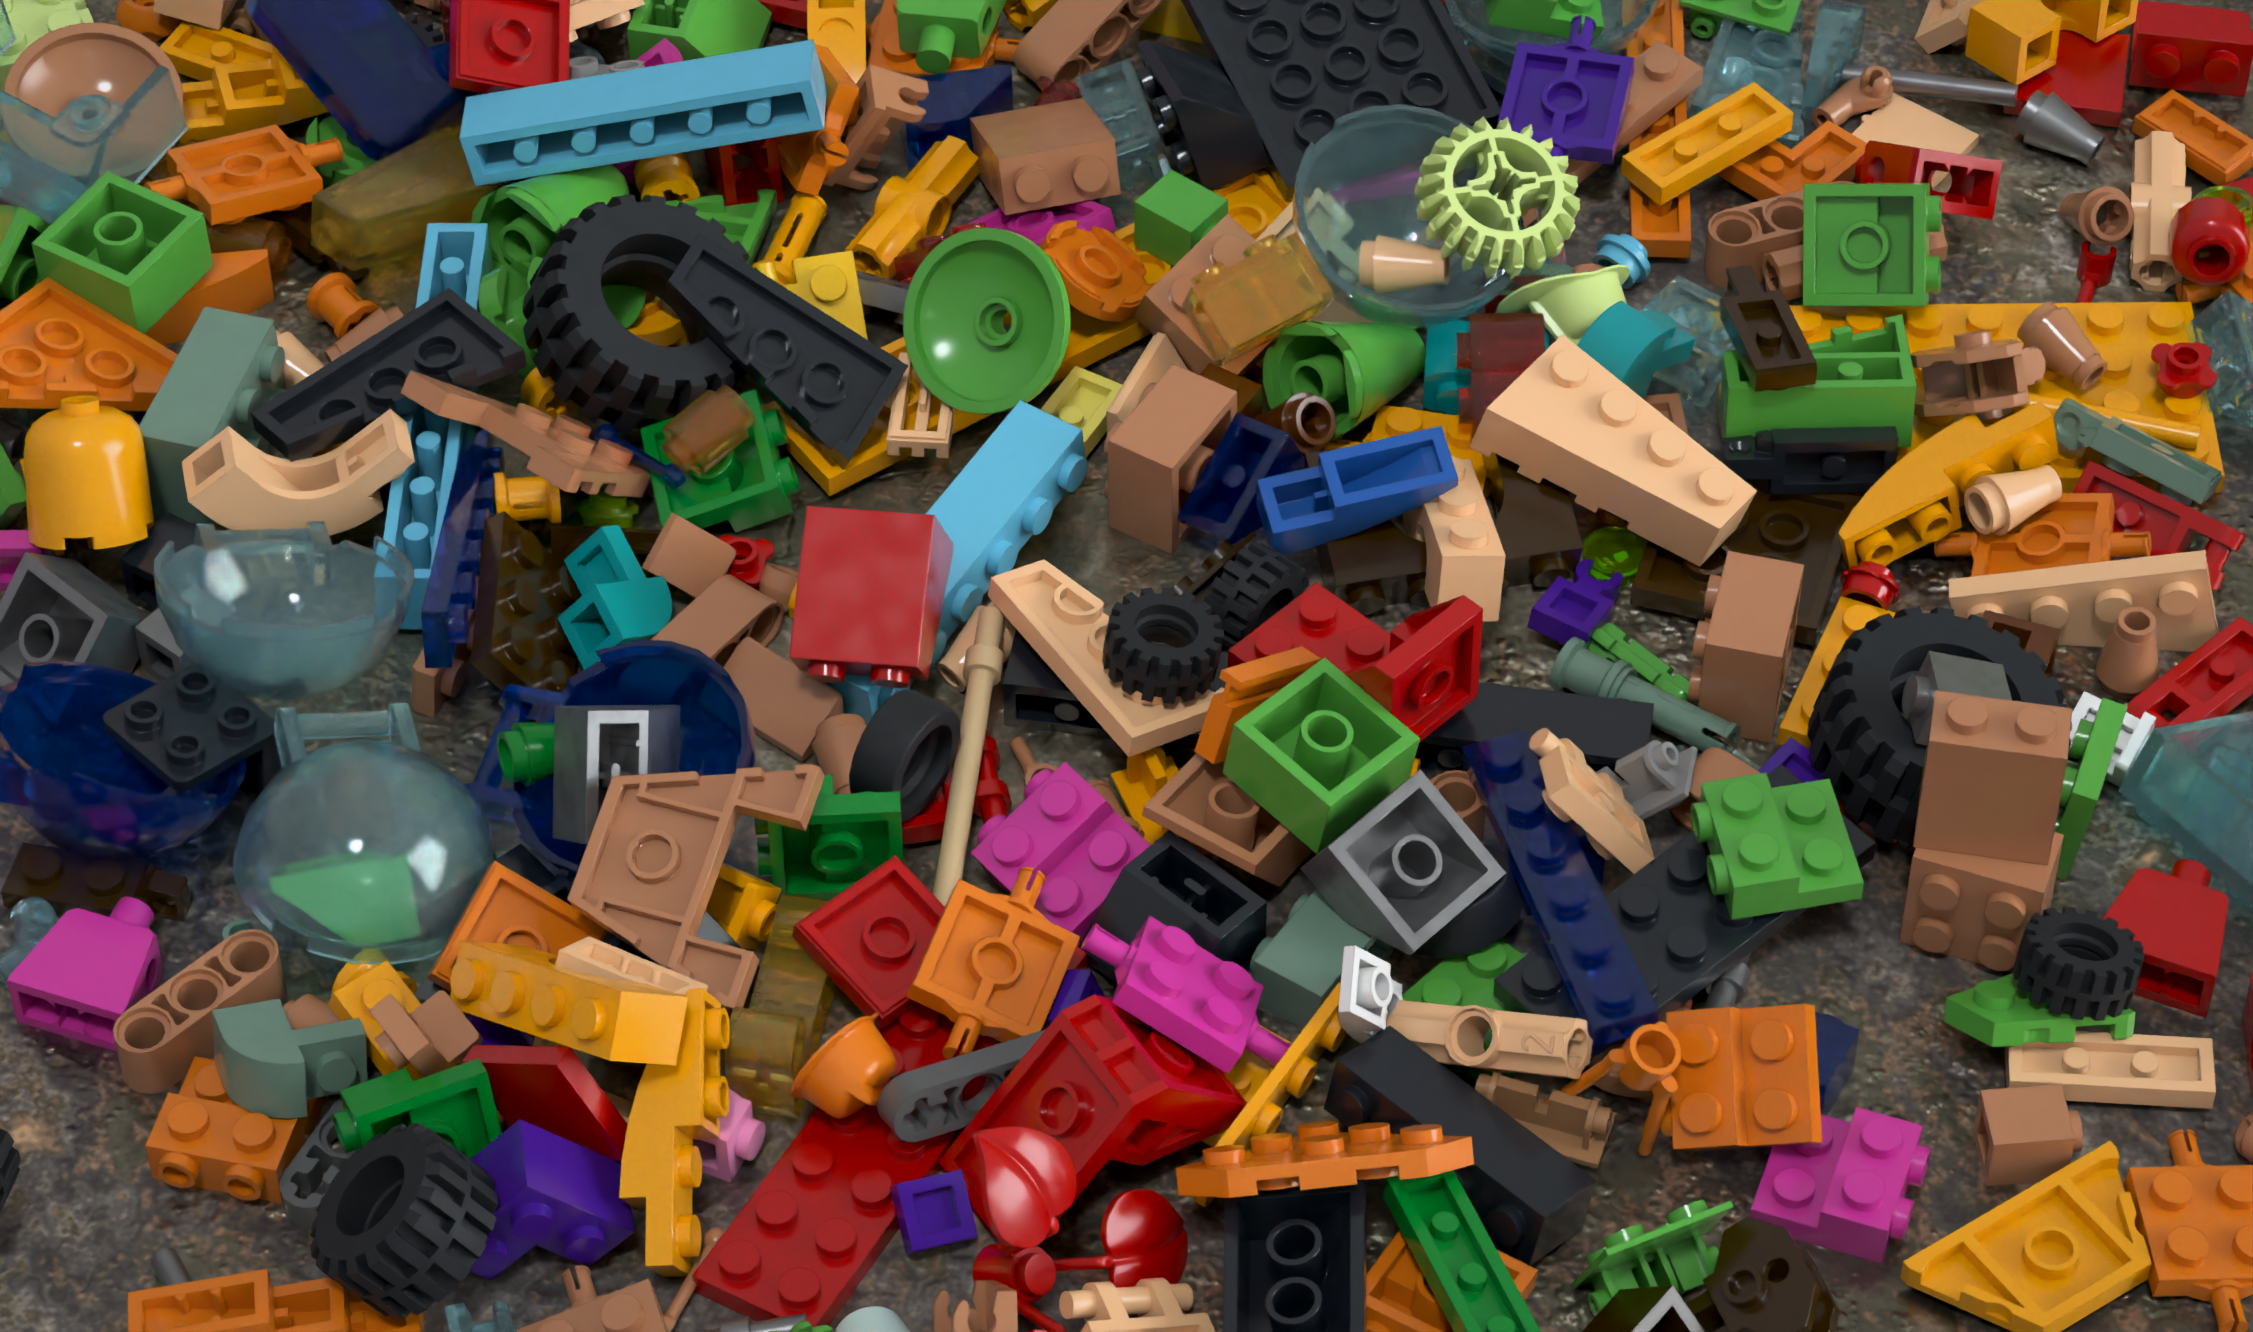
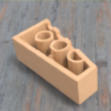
M1563 334L1486 408L1469 448L1487 457H1490L1492 452L1518 464V473L1539 484L1545 478L1576 494L1577 497L1574 502L1595 513L1598 509H1602L1626 520L1628 530L1699 567L1737 529L1757 490Z

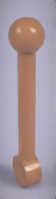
M715 1227L705 1232L703 1237L704 1249L663 1315L668 1332H671L679 1315L697 1287L696 1283L692 1280V1275L724 1234V1229Z

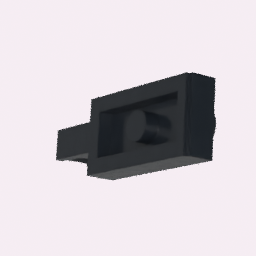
M1895 426L1763 430L1756 432L1755 437L1748 435L1722 438L1720 461L1743 480H1753V485L1768 487L1770 494L1867 492L1871 486L1896 464L1899 438Z

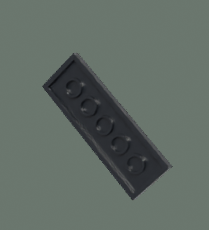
M1782 764L1767 775L1771 788L1804 783ZM1842 815L1859 869H1861L1874 859L1876 842ZM1692 831L1495 978L1493 995L1512 1012L1586 1020L1588 1033L1593 1043L1590 1064L1585 1066L1582 1071L1584 1073L1602 1061L1612 1049H1620L1639 1027L1656 1024L1665 1019L1666 1012L1678 1009L1808 908L1731 920L1723 894L1713 895L1707 874V856L1711 854L1707 842L1698 843Z

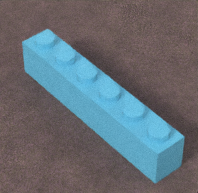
M807 40L466 97L459 138L475 186L822 130L824 129L827 86L814 40Z
M1020 400L926 513L935 515L954 544L931 666L941 657L947 639L962 621L967 622L976 607L981 604L983 595L989 589L991 577L1010 571L1013 568L1018 552L1033 534L1038 535L1046 528L1051 519L1053 509L1067 492H1074L1081 485L1088 469L1082 429ZM846 675L845 682L826 684L836 689L842 695L844 714L859 715L865 719L866 725H868L876 711L889 697L903 689L910 690L914 680L909 679V686L906 688H889L870 683L871 676Z

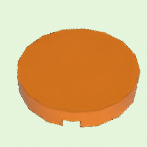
M1066 220L1054 224L1039 247L1049 256L1058 269L1065 284L1069 304L1085 314L1104 321L1123 322L1134 318L1144 295L1151 289V283L1146 285L1143 280L1147 271L1140 257L1127 243L1104 228L1093 225L1090 231L1076 228L1080 221Z

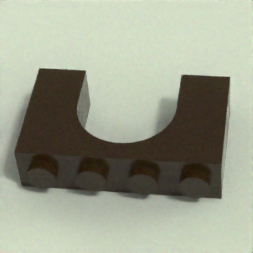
M1332 450L1305 453L1303 469L1318 466L1319 453ZM1492 452L1490 457L1482 454L1496 509L1497 518L1494 521V525L1506 555L1502 591L1507 587L1533 583L1538 587H1550L1558 576L1566 580L1574 577L1576 567L1580 562L1583 545L1569 491L1545 478L1539 484L1517 472L1518 464ZM1391 520L1350 536L1316 546L1325 588L1362 615L1375 613L1384 608V606L1411 602L1417 606L1430 605L1424 590L1427 567L1426 542L1419 541L1405 534Z

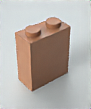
M1084 98L970 118L974 154L979 157L980 173L978 176L1005 215L1121 194L1115 138Z
M1935 690L1918 800L1913 847L2048 865L2068 759L2072 708Z

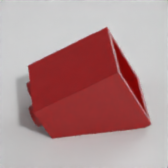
M807 506L789 658L800 671H807L806 677L808 679L824 683L845 682L846 675L871 676L870 683L889 688H906L909 686V679L928 681L954 546L935 515Z

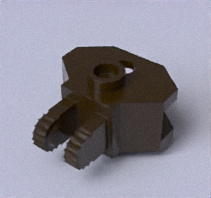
M1749 1216L1724 1230L1715 1271L1703 1279L1707 1291L1686 1303L1705 1332L1712 1330L1723 1322L1726 1325L1714 1332H1835L1840 1309L1811 1256L1806 1250L1798 1248L1791 1233L1786 1228Z

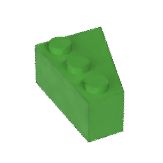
M1902 314L1884 318V328L1853 334L1850 326L1831 329L1829 340L1808 344L1817 362L1816 384L1789 387L1779 391L1765 390L1755 392L1736 350L1723 352L1719 404L1723 438L1748 435L1755 437L1756 432L1763 430L1771 431V429L1895 426L1899 438L1898 447H1911L1917 385Z

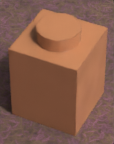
M2062 1084L1980 1090L1973 1134L1986 1186L2040 1182L2069 1165L2073 1152L2082 1150L2083 1130L2081 1118L2077 1110L2068 1111Z

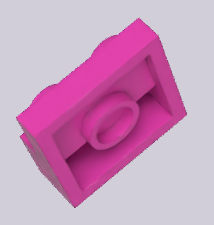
M1064 762L1055 772L1051 769H1045L1034 775L1024 791L1026 800L1008 817L1000 814L990 818L978 832L977 843L979 845L970 853L984 871L1008 895H1010L1018 877L1019 869L1022 867L1034 868L1026 890H1028L1038 870L1041 871L1046 877V882L1042 886L1034 908L1051 923L1080 936L1078 941L1080 943L1123 867L1151 845L1112 809L1102 795L1071 766Z
M1856 1107L1851 1122L1821 1114L1822 1143L1773 1146L1750 1209V1217L1786 1228L1794 1239L1883 1264L1891 1238L1903 1241L1909 1226L1914 1200L1905 1198L1908 1186L1912 1185L1921 1188L1926 1175L1932 1148L1920 1145L1923 1125Z

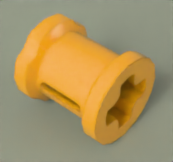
M503 472L494 473L496 515L505 511L515 521L548 519L552 525L561 524L560 491L557 486L540 476L506 478Z

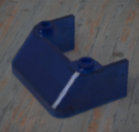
M388 0L246 1L247 11L254 22L361 151L377 162L397 164L460 137L466 97L483 94L449 87L450 42H444L427 48Z

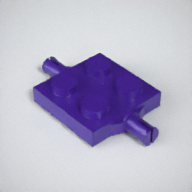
M1582 15L1572 18L1567 43L1545 46L1518 42L1497 126L1506 117H1508L1511 129L1514 132L1520 133L1524 127L1531 124L1533 131L1531 138L1536 142L1540 143L1552 137L1553 148L1550 152L1552 157L1568 155V159L1612 165L1633 80L1634 57L1605 54L1590 47L1596 22L1592 18L1585 16L1582 29Z

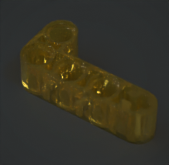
M782 894L749 1008L735 1007L730 1016V1042L728 1048L725 1049L726 1079L730 1090L736 1092L742 1098L752 1101V1111L754 1113L797 1119L802 1113L805 1099L795 1098L790 1093L791 1086L800 1070L820 1048L837 984L792 937L796 923L830 901L828 899Z

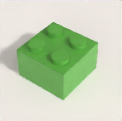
M106 171L31 243L39 282L49 277L143 334L161 319L213 267L204 213L109 171Z
M1324 657L1233 725L1222 773L1318 854L1392 791L1409 779L1420 737Z

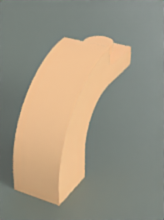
M389 409L344 444L317 457L298 459L291 462L289 459L266 454L228 426L181 461L188 502L216 523L235 532L260 539L300 541L344 532L372 519L384 511L379 488L387 482L399 478L406 468L415 462L407 422L393 410Z

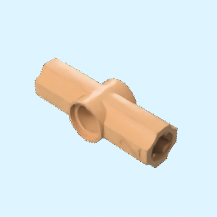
M2151 131L2143 139L2135 140L2132 154V182H2130L2127 196L2134 210V223L2127 234L2131 235L2130 279L2140 283L2144 291L2165 292L2168 287L2182 282L2183 276L2176 270L2172 261L2168 236L2171 220L2179 208L2191 201L2192 196L2191 187L2185 186V144L2177 141L2173 133L2167 131Z
M1398 1000L1394 1010L1386 1018V1027H1393L1444 1065L1478 1068L1492 1072L1498 1070L1503 1073L1516 1072L1580 1079L1583 1069L1590 1064L1593 1040L1588 1033L1587 1021L1579 1018L1502 1011L1478 1005L1455 1006ZM1491 1027L1492 1041L1485 1052L1483 1040L1485 1033Z

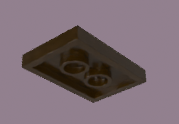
M503 511L484 521L470 663L538 723H554L555 706H573L577 658L557 618L582 595L567 566H564L542 546L538 538L531 531L525 530Z

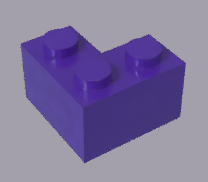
M521 1119L471 1158L472 1161L492 1176L496 1184L493 1191L498 1194V1207L493 1213L496 1217L493 1231L486 1239L485 1243L487 1245L483 1253L470 1268V1272L492 1280L535 1245L590 1267L634 1233L631 1205L619 1198L621 1163Z

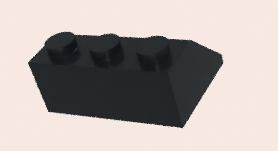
M1357 1180L1356 1185L1300 1190L1299 1186L1277 1190H1257L1258 1195L1225 1198L1222 1332H1366L1365 1180Z

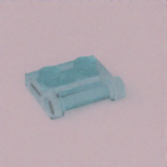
M1677 275L1639 312L1649 309L1665 313L1675 320L1678 328L1696 338L1690 355L1700 360L1692 368L1678 363L1654 372L1653 376L1680 390V396L1684 400L1695 406L1704 407L1714 399L1718 391L1722 375L1723 352L1735 350L1720 319L1719 299L1722 297Z

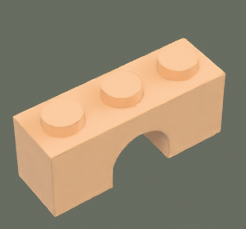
M1451 456L1459 479L1458 486L1404 513L1403 527L1407 535L1426 542L1427 567L1424 590L1430 607L1465 595L1483 608V622L1498 621L1506 555L1471 459H1460Z

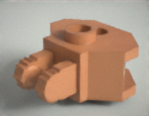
M1991 330L1954 335L1955 346L1910 353L1913 367L1922 368L1926 400L1915 402L1914 415L1921 417L1965 414L1966 417L1972 413H1975L1980 421L2002 417V409L2029 403L2027 386L2043 380L2042 377L2045 376L2047 363L2042 350H2039L2038 347H2022L2021 341H2018L2017 338L1992 341Z

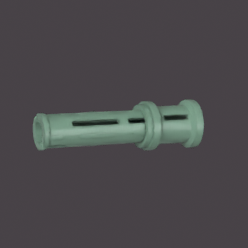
M1572 637L1566 642L1552 667L1549 677L1551 689L1562 692L1568 689L1580 695L1613 699L1623 698L1630 701L1654 703L1652 726L1694 746L1700 751L1704 752L1710 747H1716L1729 753L1733 752V748L1711 737V734L1714 732L1736 743L1738 742L1741 732L1739 724L1727 721L1651 683L1637 678V670L1633 668L1632 663L1625 660H1619L1616 663L1611 662L1589 651L1586 642L1578 637Z

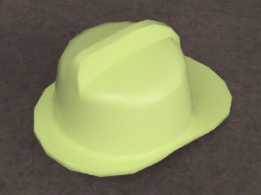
M1614 265L1593 272L1544 278L1510 293L1499 303L1496 315L1501 322L1507 324L1541 323L1555 340L1563 334L1577 345L1591 324L1606 309L1619 301L1627 304L1621 285L1627 280L1630 271L1626 265Z

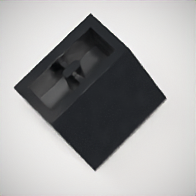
M1148 39L1136 43L1143 63L1142 67L1135 70L1138 82L1149 102L1154 101L1158 112L1151 115L1155 129L1165 148L1170 146L1175 162L1183 176L1187 177L1193 174L1201 186L1213 191L1269 166L1254 118L1215 60Z
M1169 830L1123 867L1078 947L1081 949L1087 934L1096 923L1099 927L1130 945L1142 925L1151 916L1166 926H1174L1185 931L1198 946L1222 961L1233 962L1246 969L1250 965L1256 948L1266 938L1267 901ZM1081 949L1086 953L1087 963L1117 984L1115 968L1087 950Z

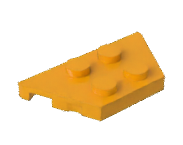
M2111 1141L2106 1142L1904 1260L1900 1278L1910 1287L2012 1332H2061L2148 1280L2152 1262L2144 1236L2135 1227L2137 1213L2131 1193L2124 1191L2118 1171L2120 1156L2117 1147Z

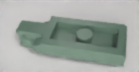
M2070 398L2062 401L2054 416L2057 441L2070 451L2090 446L2104 454L2101 461L2111 469L2127 476H2135L2139 472L2159 482L2157 490L2161 494L2184 505H2191L2193 500L2199 504L2204 503L2214 494L2222 478L2221 471L2114 416L2109 419Z

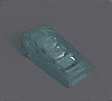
M1823 0V3H1820L1801 114H1804L1805 119L1812 120V111L1831 96L1840 82L1844 64H1851L1861 49L1866 17L1865 6L1834 0Z

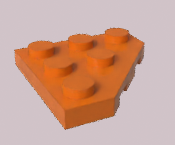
M47 277L0 311V408L61 409L60 401L64 398L92 395L99 397V406L114 407L120 411H147L178 354Z
M1316 1121L1298 1125V1136L1292 1137L1291 1133H1270L1251 1137L1250 1149L1245 1150L1243 1145H1225L1204 1149L1203 1161L1177 1167L1176 1177L1178 1196L1220 1198L1258 1195L1257 1190H1277L1299 1186L1300 1190L1356 1185L1357 1180L1380 1179L1399 1175L1400 1180L1430 1177L1473 1165L1472 1136H1444L1442 1125L1439 1124L1404 1127L1400 1129V1134H1391L1390 1124L1384 1122L1358 1124L1348 1127V1132H1339L1337 1121Z

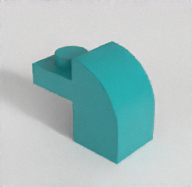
M1619 301L1606 309L1591 324L1577 346L1641 398L1645 399L1654 372L1689 360L1696 338L1678 328L1675 320L1665 313L1649 309L1639 312L1623 301Z
M619 525L600 527L564 560L582 597L557 619L585 672L621 666L669 623L672 614V599L664 576L646 578Z

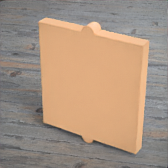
M1895 93L1892 94L1884 106L1877 108L1871 115H1863L1861 125L1852 133V135L1866 143L1872 140L1967 155L1979 142V134ZM1936 170L1933 174L1931 181L1932 189H1934L1949 174V172Z

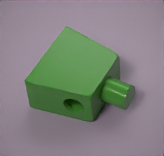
M897 0L900 49L906 53H916V63L919 68L933 74L947 71L952 57L975 59L983 54L1007 0Z

